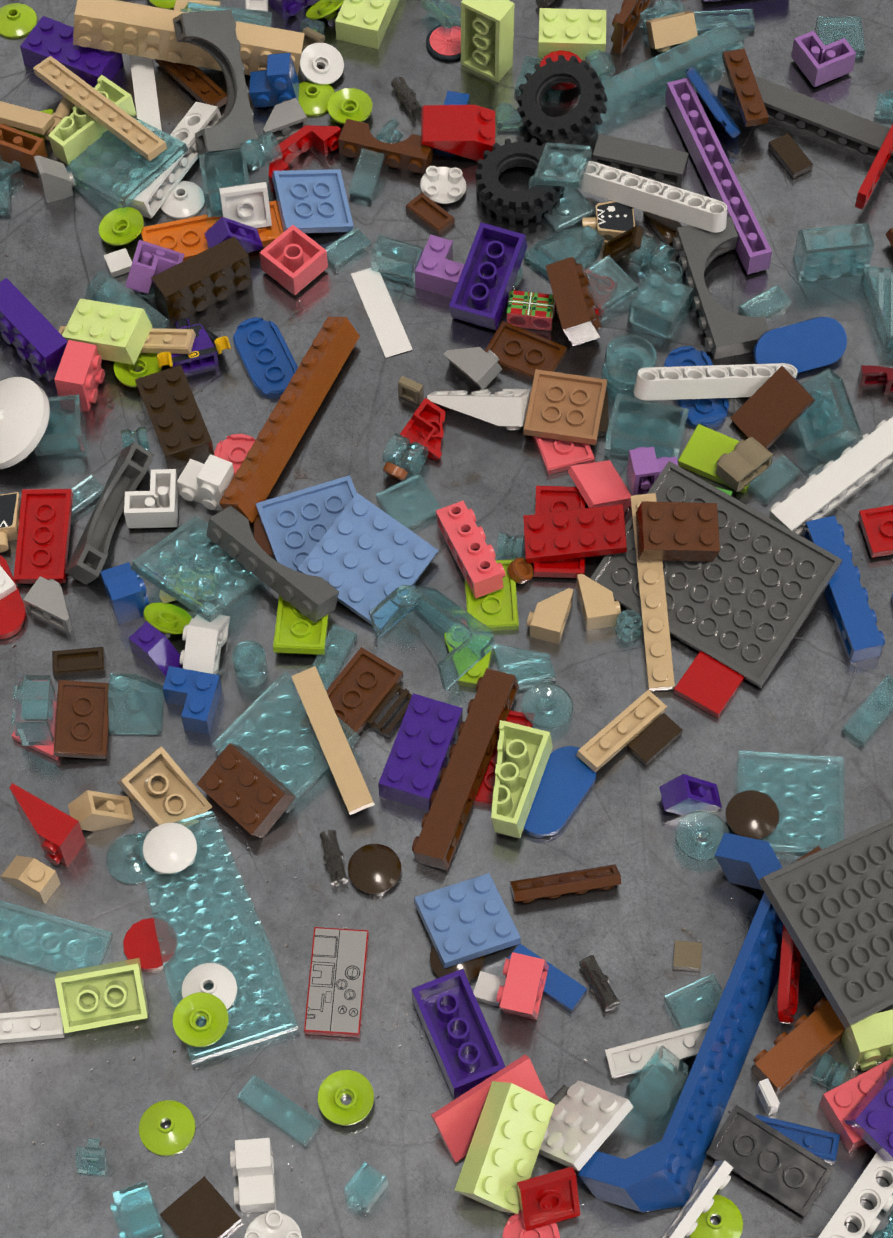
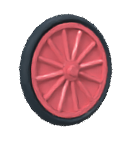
M444 23L434 27L426 38V46L429 52L442 60L461 58V25Z

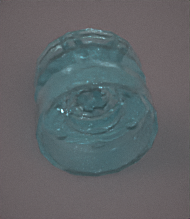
M625 334L616 337L609 343L606 349L601 379L608 380L606 391L612 396L624 400L637 398L633 391L638 370L655 367L657 360L656 350L648 340L637 335Z

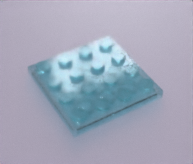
M132 116L134 119L166 142L167 149L151 161H148L108 130L66 167L67 173L72 172L76 183L123 209L188 151L186 143Z
M194 516L132 561L131 570H134L137 574L208 622H212L263 581L252 572H249L237 560L230 557L217 544L213 543L206 536L208 523L198 516Z
M286 670L213 743L214 748L220 753L229 743L243 747L288 788L296 798L285 810L286 813L331 770L293 679ZM337 716L348 744L352 748L360 740V736Z
M752 751L738 752L737 794L747 790L760 791L771 797L779 810V822L776 829L769 836L758 840L769 842L777 855L804 856L817 846L825 849L844 840V758Z

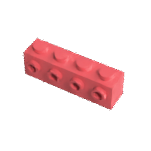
M464 501L436 510L437 526L475 599L502 589L503 577L506 576L501 563H496L494 549L491 544H486L485 533L481 526L477 527L473 510L471 508L468 509Z

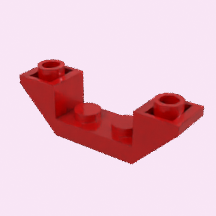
M305 125L271 149L268 174L270 191L275 192L272 180L273 171H289L288 164L301 153L308 151L311 146L318 149L324 156L339 147L338 139L341 129L338 126Z

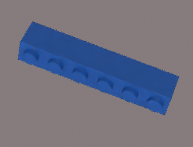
M835 515L807 521L803 532L804 538L842 559L841 566L829 582L824 593L850 663L879 657L883 646H885L884 634L882 631H878L876 626V613L869 607L868 593L865 587L862 588L859 569L853 565L851 560L852 551L850 546L845 544L842 525L837 523Z

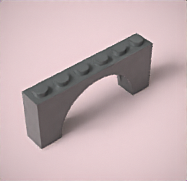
M232 9L181 13L173 18L177 42L191 43L207 51L221 67L228 89L226 108L219 121L214 126L195 133L199 156L244 152L257 147L258 135L254 129V114L252 108H250L249 88L245 82V67L241 61V46L236 35V20L233 17Z
M727 217L726 229L722 232L714 233L687 225L677 227L676 236L673 238L675 252L678 251L680 255V269L686 273L685 282L687 290L691 291L693 295V309L698 311L700 316L698 318L700 330L704 331L706 335V349L711 351L713 359L753 352L755 344L760 339L759 337L764 332L770 330L765 316L747 317L730 312L713 299L706 287L704 272L707 266L719 255L736 247L738 235L732 217Z

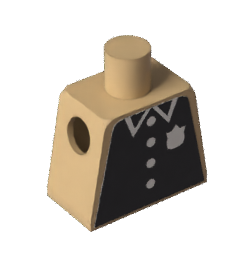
M615 201L598 203L595 205V217L582 218V232L595 231L596 243L599 245H605L606 242L635 227L633 207Z
M18 492L0 495V552L7 551L9 549L8 541L17 540L21 506Z

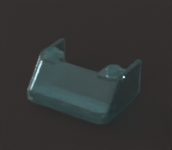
M399 586L369 612L373 630L378 639L414 608H417L447 631V643L453 650L437 663L442 687L445 690L450 688L495 646L494 633L490 628L432 587Z

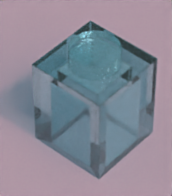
M364 1162L344 1188V1194L347 1198L346 1203L354 1210L359 1212L362 1209L368 1214L387 1189L388 1178Z

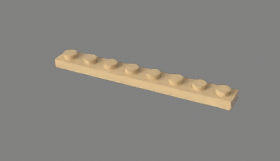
M49 56L33 67L36 76L148 161H151L167 149L165 141L52 56Z
M656 493L631 496L649 691L670 690L675 688L663 561L638 560L636 511L642 501L657 502Z

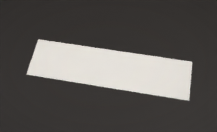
M375 266L351 273L385 357L413 350L378 267Z

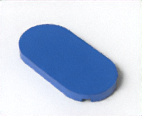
M693 66L687 69V77L715 118L724 126L726 132L732 138L741 134L733 119L700 73Z
M259 317L247 319L238 325L233 335L234 348L254 389L263 396L279 398L291 381L298 366L278 326L270 320L268 322Z
M816 317L764 332L754 346L753 358L755 364H790L799 373L832 364L840 359L847 346V335L845 329L837 320L830 317Z
M682 346L672 350L664 363V367L713 365L710 357L705 352L695 350V347ZM727 398L675 400L684 421L695 428L698 424L710 429L715 428L725 421L728 414L729 402Z
M565 746L556 749L550 754L523 832L536 838H543V836H553L559 833L594 785L596 773L576 756L580 748Z

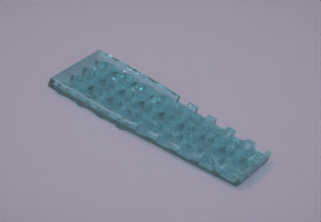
M213 811L174 822L187 827L193 833L197 843L194 863L177 873L157 874L148 865L143 855V843L151 830L136 835L167 985L174 1008L183 999L182 984L186 975L198 965L204 963L220 964L231 971L237 983L236 999L227 1010L229 1022L225 1034L220 1040L210 1046L193 1047L186 1044L191 1064L298 1030L273 949L257 916L255 907L248 895L243 879L239 874ZM212 983L204 985L205 990H211L214 987ZM199 1019L196 1025L203 1027L207 1021Z

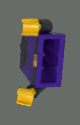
M179 319L175 323L177 329H193L196 334L191 353H158V367L161 368L163 365H170V367L181 365L185 374L219 365L217 351L218 354H222L223 350H231L232 348L227 336L218 337L211 331L205 330L202 324L190 325L188 319Z

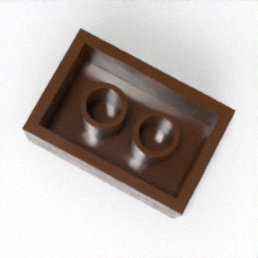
M572 256L545 265L562 330L572 345L576 346L600 338L599 329L602 328V324L593 308L596 307V302L593 294L589 291L590 280L587 272H584L582 264H577Z
M642 501L636 511L638 560L713 562L720 552L717 503Z
M231 743L227 745L197 782V785L251 835L263 838L296 798L288 788L243 747Z

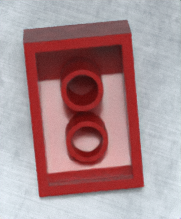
M423 105L421 108V144L472 160H484L483 153L486 150L492 152L493 144H495V111L478 105Z
M12 783L9 788L17 809L43 850L45 858L54 865L58 866L60 863L68 868L86 843L79 821Z

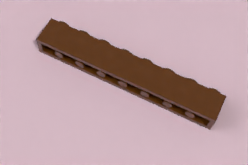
M486 668L483 677L478 679L477 693L475 698L471 699L468 704V715L465 722L462 721L460 724L457 743L453 744L450 749L449 763L441 771V783L438 790H434L432 794L429 813H425L423 816L421 833L413 841L412 851L418 863L448 871L475 798L497 746L500 720H507L519 690L515 675Z

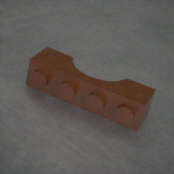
M346 119L338 139L339 154L367 160L368 162H376L394 168L406 169L415 173L425 174L434 156V148L422 145L420 135L412 134L404 141L398 143H385L379 141L371 134L368 123Z

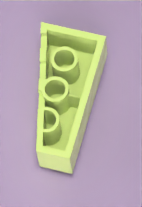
M101 75L97 79L98 84L94 89L130 116H136L131 94ZM76 105L72 108L73 112L71 115L65 116L48 135L54 156L68 166L112 134Z
M500 720L491 819L495 832L520 838L553 745L550 732Z

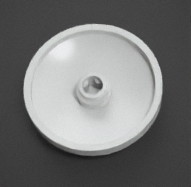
M12 377L0 381V469L11 467L27 457L40 442L48 425L50 414L48 397L40 386L27 378Z

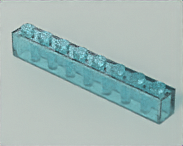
M728 21L603 81L602 84L608 101L604 102L607 112L606 114L601 113V119L605 122L619 113L626 112L637 104H642L656 95L663 94L666 91L668 82L687 78L686 70L691 66L700 75L714 67H719L723 63V52L744 49V36L731 21Z

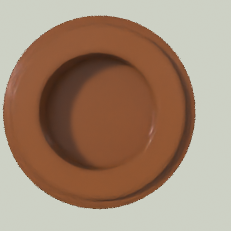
M386 462L382 469L385 474L399 481H404L408 474L407 471L390 462Z
M516 558L508 565L510 577L519 584H524L533 577L532 565L530 563L527 564L524 558Z

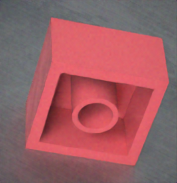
M294 225L289 227L260 252L261 269L294 295L299 293L328 268L327 250Z
M68 340L54 379L61 407L89 412L92 403L96 402L98 396L97 387L99 383L102 384L105 371L101 367L102 357L98 354L97 345Z
M512 952L511 959L506 958L503 968V975H505L506 981L504 986L500 985L496 1002H499L500 1008L504 1013L537 1020L549 969L545 959Z

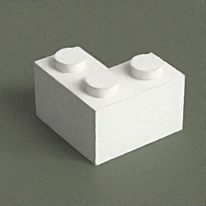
M211 454L205 464L190 459L177 480L179 495L185 500L199 502L210 510H224L219 505V502L234 478L233 463Z
M176 469L151 470L150 491H125L124 515L127 528L177 527L178 478Z
M200 611L195 618L191 619L188 625H185L182 639L186 641L185 650H182L180 655V665H183V669L215 675L218 673L221 647L228 638L230 616Z
M270 1138L236 1140L235 1150H230L233 1176H238L239 1187H234V1204L240 1205L242 1213L276 1210L274 1159Z

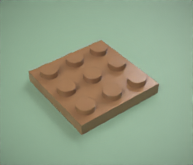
M535 369L523 435L596 445L608 380Z

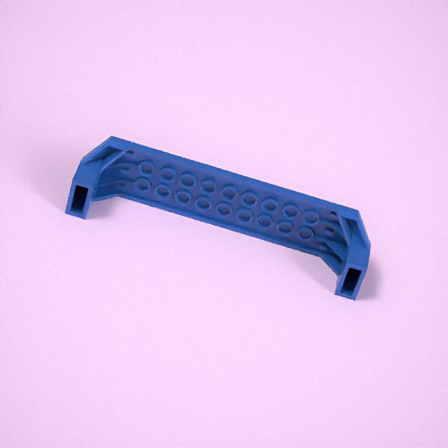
M724 832L715 853V857L729 883L760 890L763 889L758 881L762 877L783 868L770 843L763 840ZM765 892L662 1141L626 1159L596 1151L581 1168L578 1175L597 1199L639 1212L684 1206L690 1198L706 1158V1152L711 1146L779 977L784 924Z

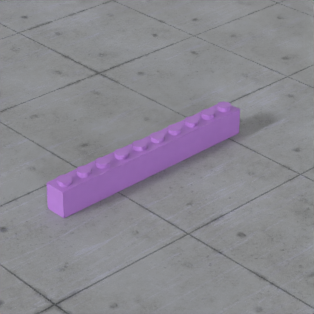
M689 78L668 82L665 102L710 197L727 205V217H732L738 235L735 250L747 275L769 269L772 250Z

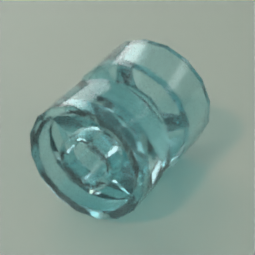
M271 130L259 135L257 141L249 139L240 143L243 156L252 171L265 166V161L272 163L283 158L279 143Z
M643 234L641 248L631 253L630 261L641 267L647 265L648 270L662 275L672 259L674 248L663 242L657 244L656 239Z
M395 433L385 448L383 462H390L401 466L408 474L416 476L426 461L428 447L418 442L410 443L409 438Z
M249 640L236 645L232 652V661L235 676L239 683L253 687L264 682L268 674L266 653L262 645Z

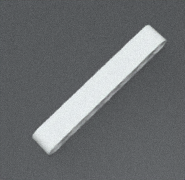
M593 161L583 162L579 166V188L586 193L710 232L717 233L726 229L727 205L722 201Z
M786 363L648 367L638 370L633 393L635 397L645 401L751 397L781 366L785 367L795 379L798 371L793 365Z

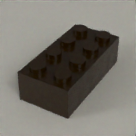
M235 236L151 277L156 306L170 325L176 323L179 319L202 311L207 306L217 301H222L229 295L239 290H244L252 284L249 255Z
M181 365L135 379L138 397L167 469H179L185 467L190 459L200 462L207 460L210 454L214 455L211 437Z

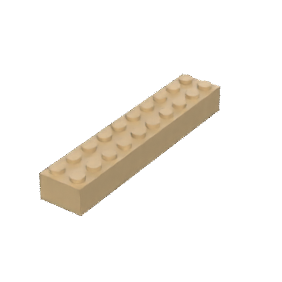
M77 0L74 14L73 45L222 71L217 61L201 47L191 43L177 42L173 18L187 12L118 0ZM236 21L235 30L241 46L240 56L245 67V75H250L251 72L266 71L268 55L291 53L298 76L304 33Z

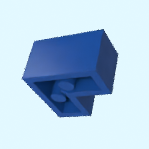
M291 53L268 55L266 71L251 72L249 94L254 108L275 106L294 98L299 99V80Z
M129 562L101 571L103 584L118 625L144 617L143 612L145 607L149 605L144 581L140 578L138 571L132 570Z
M169 666L162 688L165 702L184 706L181 715L184 730L209 735L222 692L220 675Z

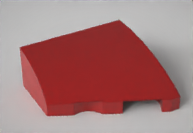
M425 398L396 441L425 457L438 461L442 456L440 451L441 440L444 434L442 427L445 421V411Z

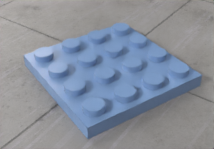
M350 475L255 503L258 516L277 562L297 571L305 558L357 494Z
M357 493L298 567L297 571L307 575L322 577L339 591L337 601L380 630L437 556L439 550Z

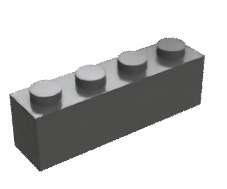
M599 134L592 155V161L681 188L687 169L689 153Z

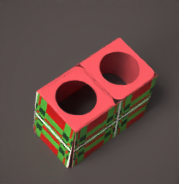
M510 291L508 294L507 323L519 328L552 331L556 312L554 296L552 294Z

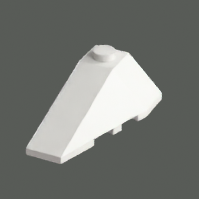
M488 389L473 391L471 395H467L465 390L434 391L427 395V399L494 425L506 426L507 430H519L525 425L532 389H502L503 391L495 392V394H491Z

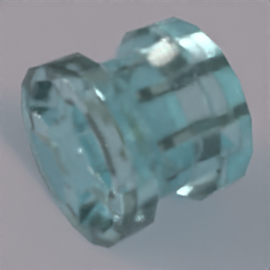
M625 610L618 615L616 634L621 640L631 642L640 636L642 618L639 613L634 610Z

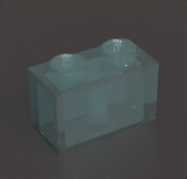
M379 235L371 251V269L415 282V269L423 253V247Z

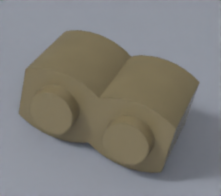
M753 437L741 440L736 444L734 451L729 454L724 453L717 460L716 475L736 492H739L771 466L773 454Z

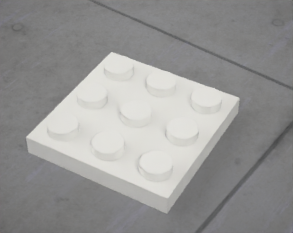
M577 1080L568 1089L565 1097L554 1106L538 1154L568 1167L572 1166L573 1169L580 1171L632 1110L633 1105L626 1098Z

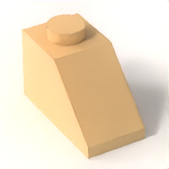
M577 574L576 589L586 631L616 626L617 616L621 615L619 601H614L613 592L589 577Z
M568 588L537 603L535 612L530 611L526 626L530 627V637L555 644L560 643L573 602L574 589Z
M87 790L68 804L70 816L79 821L82 830L98 831L134 821L130 800L127 796Z
M16 855L0 876L4 881L44 905L60 885L55 870L31 857Z

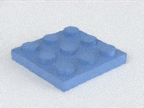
M341 169L273 171L272 180L284 232L292 225L296 226L303 233L352 232L354 225Z
M490 873L414 897V904L444 969L520 944L521 937Z

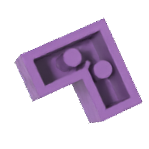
M811 31L794 38L791 57L813 87L853 72L856 52L845 38L825 46L817 34Z
M430 235L415 269V288L452 298L465 265L452 261V240Z
M139 240L125 287L131 288L135 292L148 294L152 283L151 277L183 262L185 254Z
M638 447L634 450H629L626 478L630 494L632 496L647 494L668 461L679 466L677 457H660L657 459L654 447Z

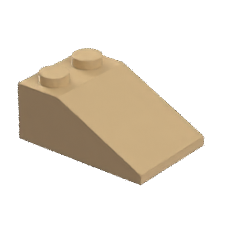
M162 746L153 750L117 781L129 798L156 826L165 823H178L189 828L212 808V805Z

